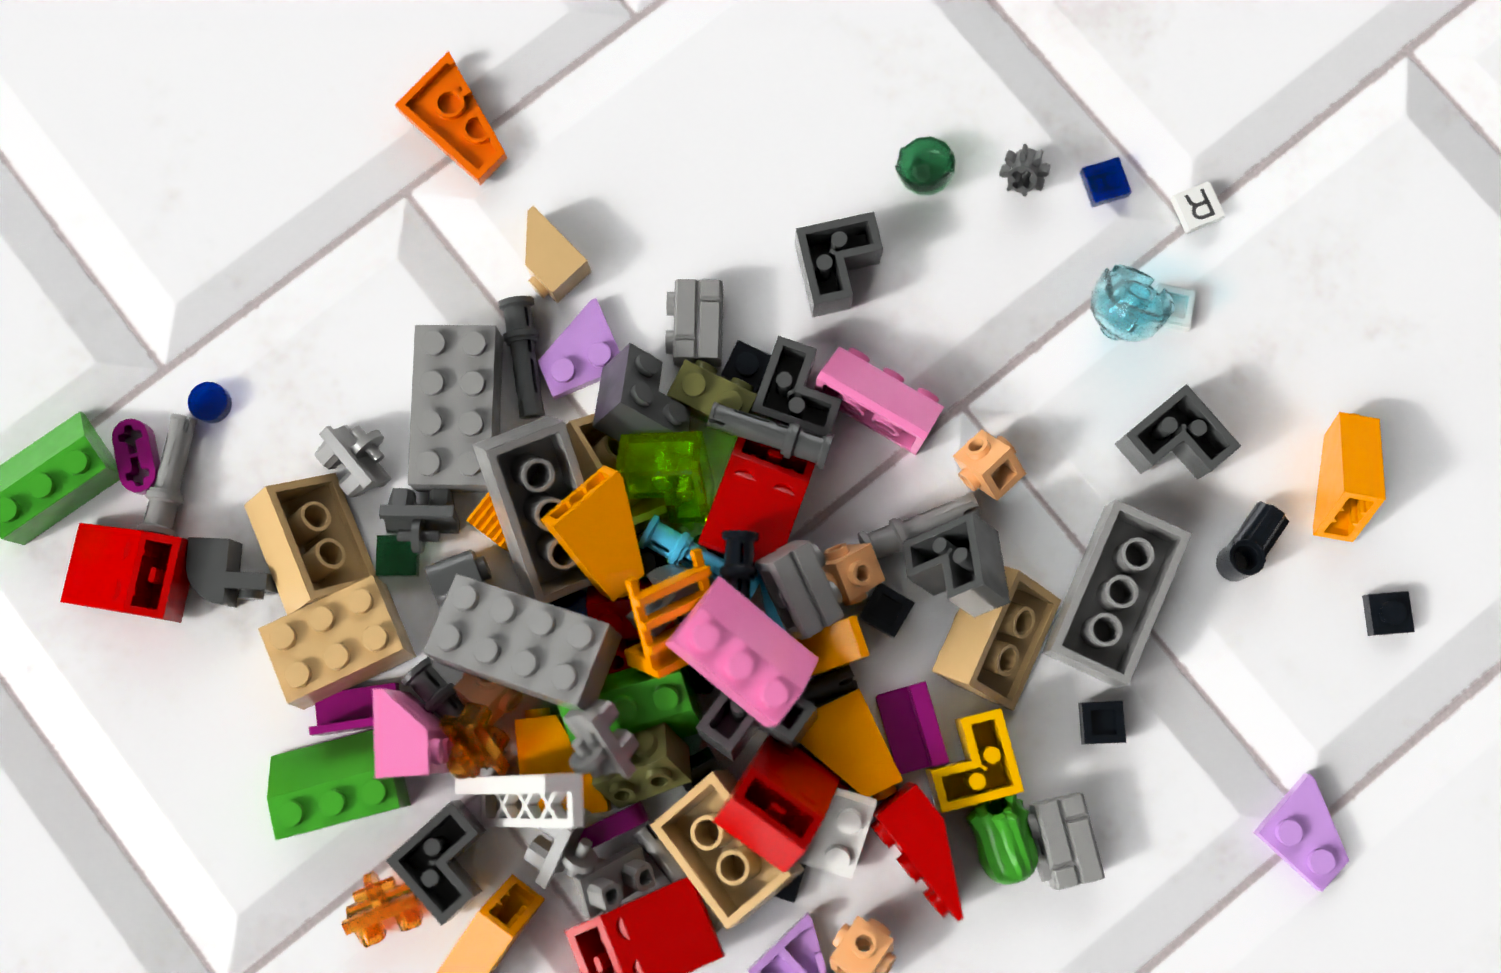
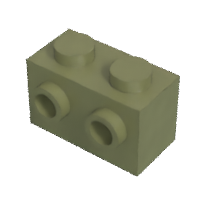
M685 359L667 396L691 409V416L707 423L710 420L709 414L714 402L751 414L757 394L752 392L754 389L752 385L739 378L733 377L729 381L716 375L718 370L712 365L701 360H696L694 364ZM727 433V434H729V435H731V436H734V437L738 438V436H736V435Z
M665 722L633 734L640 746L630 759L636 771L629 779L623 778L620 773H611L606 776L601 775L598 778L592 777L593 786L618 809L692 782L689 746Z

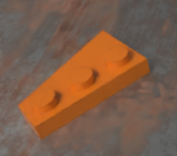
M449 51L395 104L398 112L479 185H482L507 159L505 151Z

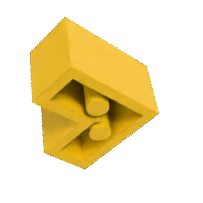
M1001 708L954 719L965 760L925 770L935 808L941 813L1024 792Z

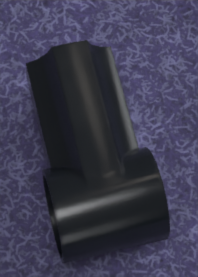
M1262 501L1256 503L1228 546L1218 553L1216 567L1219 574L1229 581H1240L1262 570L1266 562V556L1290 522L1286 518L1285 513L1274 505H1269ZM1235 552H1239L1245 557L1247 561L1246 569H1242L1236 564L1234 560Z

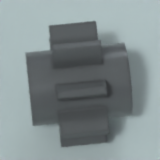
M1023 144L1022 149L1016 153L1011 150L1007 151L1005 157L1006 164L1001 166L999 173L1000 177L1007 178V191L1013 189L1016 192L1022 193L1023 197H1026L1027 193L1033 188L1039 191L1043 189L1044 177L1049 175L1051 164L1042 163L1044 152L1042 149L1036 151L1028 148L1027 144Z

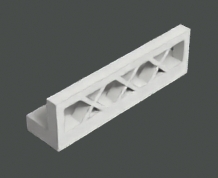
M582 773L488 775L455 778V795L481 794L482 826L584 827ZM566 793H567V814L565 813L563 807L561 806V803H562V801H563V799H564ZM496 797H497V799H498V801H499V803H500V805H501L497 813H496ZM541 797L546 804L543 813L538 806ZM518 798L523 804L520 813L515 805Z

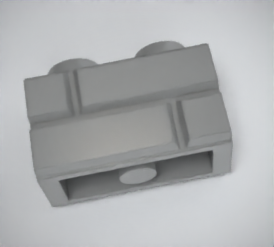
M696 279L675 280V292H667V316H674V330H666V354H673V361L676 366H682L685 359L694 364L696 360H701L713 367L722 366L723 281L705 279L700 281Z
M810 540L791 541L778 548L775 552L755 561L756 568L786 632L795 639H808L822 631L824 627H828L844 617L839 605L842 603L841 592L833 582L828 581L822 568L825 566L824 555L818 546L811 544Z
M1072 793L1029 804L1031 814L1028 815V824L1032 838L1038 839L1041 856H1038L1037 870L1042 882L1048 881L1051 888L1060 890L1105 878L1083 794Z

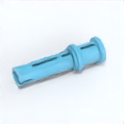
M654 514L638 542L640 549L643 550L647 547L667 558L669 565L681 564L690 569L693 567L690 551L699 548L702 550L705 565L710 566L712 574L709 576L714 580L719 576L721 577L719 572L720 567L724 566L723 558L692 542L694 538L691 537L690 533L685 531L681 534L661 523L660 517ZM755 577V581L750 583V599L761 581L759 577Z

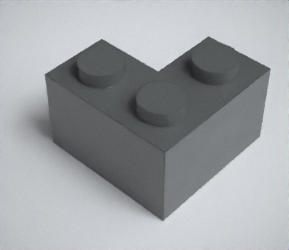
M874 212L796 228L794 244L812 317L851 309L853 292L847 271L880 264L883 246Z
M778 335L751 410L752 415L786 426L797 422L801 424L802 429L824 436L832 432L842 399L806 387L815 362L817 348Z
M629 343L602 368L593 427L659 464L688 440L691 409L659 391L663 362L650 353Z
M1187 384L1115 443L1116 447L1140 474L1154 466L1172 451L1197 480L1213 471L1241 447L1240 443Z
M968 513L902 542L907 578L933 596L946 591L949 601L973 617L1010 603L998 531L975 513Z
M721 692L698 723L696 729L701 739L733 762L758 728L793 752L816 721L817 707L800 695L777 727H764L726 694Z
M461 800L451 801L386 860L441 926L452 920L483 891L456 860L487 831Z

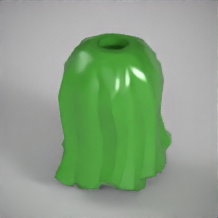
M1016 794L1002 797L999 801H992L991 805L989 801L979 803L965 817L967 824L973 831L977 843L979 863L984 872L994 882L1003 885L1015 884L1026 880L1034 873L1038 863L1037 847L1028 824L1029 811L1023 807V800L1017 799Z

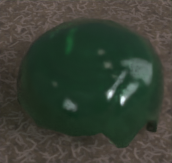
M932 136L914 139L905 147L900 148L895 169L898 178L907 190L920 196L934 195L944 190L952 180L956 160L954 152L951 151V148L944 141Z

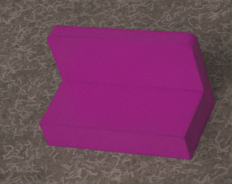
M926 681L878 694L875 697L891 755L900 774L949 763Z
M394 682L342 690L315 703L317 726L309 727V735L324 736L374 728L373 689L383 688L400 691L399 683Z

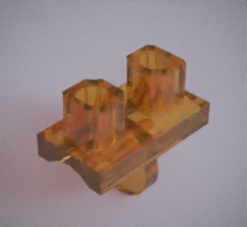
M467 702L459 717L444 715L439 723V727L454 745L451 748V754L447 761V768L453 777L457 779L476 778L483 767H491L498 774L505 775L510 766L502 754L510 738L499 727L488 725L493 714L484 704Z
M370 871L363 875L364 887L352 892L355 903L346 907L347 918L342 921L341 925L346 936L355 933L364 948L381 942L386 937L387 931L382 922L383 920L394 916L400 930L406 932L422 924L423 913L420 900L405 883L397 886L393 876L380 881L375 871Z

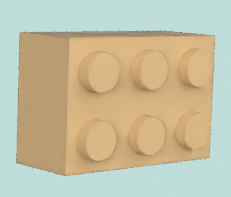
M374 575L258 628L287 704L303 710L329 696L356 686L416 657L387 585Z
M728 769L712 771L650 826L728 930L743 923L805 869L797 860L784 874L712 822L737 784V780Z

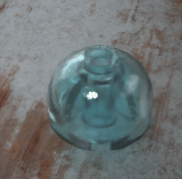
M1119 264L1109 271L1107 267L1097 280L1092 291L1091 311L1096 323L1100 326L1101 332L1106 337L1112 340L1127 342L1144 341L1156 334L1174 313L1175 303L1168 291L1164 288L1159 293L1151 286L1155 279L1136 268Z

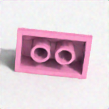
M839 346L818 374L814 390L842 399L839 411L916 455L944 409V406L938 404V397L926 389L918 388L916 391L903 383L904 378L889 368H884L881 371L869 364L870 359L859 350L849 348L847 351Z
M720 576L665 643L667 647L764 727L778 726L804 692L819 660L818 657Z
M383 688L373 689L375 778L454 772L453 763L459 762L460 748L458 739L452 738V730L434 713L427 712L424 709V704L412 693Z

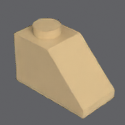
M534 206L527 210L525 266L531 276L528 283L543 299L549 295L558 303L591 273V269L587 259Z

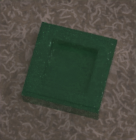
M377 535L376 576L419 577L420 554L412 552L411 542H398L397 535Z

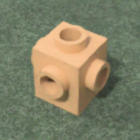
M982 429L953 455L961 469L958 476L963 483L972 491H976L979 488L996 501L1026 475L1011 443L1000 435L995 438Z
M842 543L832 546L823 552L825 555V566L822 568L828 581L833 582L838 587L845 606L863 601L867 598V591L885 581L871 543L848 545Z
M464 673L463 678L453 687L461 703L490 727L504 713L514 710L521 701L523 694L522 692Z
M857 916L851 926L845 923L837 933L832 944L836 949L830 957L831 970L836 973H888L896 960V956L892 954L894 951V939L890 937V930L873 918H870L867 922Z

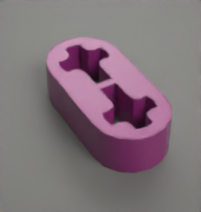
M125 419L119 422L112 432V444L119 479L122 486L127 490L139 495H146V491L150 487L155 486L160 465L156 438L153 430L147 424L136 419ZM131 430L141 434V437L135 440L137 453L133 445L126 443V439L132 437ZM138 462L142 469L149 472V476L143 478V485L133 481V477L139 475L140 472Z
M639 801L584 828L578 842L582 838H588L593 843L591 848H594L650 819L642 802Z

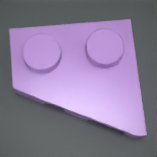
M1304 773L1253 832L1312 887L1321 892L1325 890L1349 861L1316 780L1311 774Z

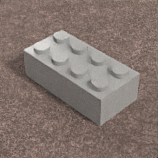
M415 325L408 485L417 492H430L433 489H450L451 492H489L472 444L500 434L503 337L496 326Z
M547 416L472 444L524 596L544 603H550L592 585L540 520L584 482L565 421Z
M1116 499L1106 505L1042 653L1115 687L1129 686L1192 533Z
M456 574L423 653L441 665L568 709L585 710L598 699L622 636L608 623Z

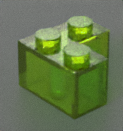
M682 431L621 435L615 470L619 471L623 477L628 499L664 498L671 523L706 522L713 504L715 483L703 432Z

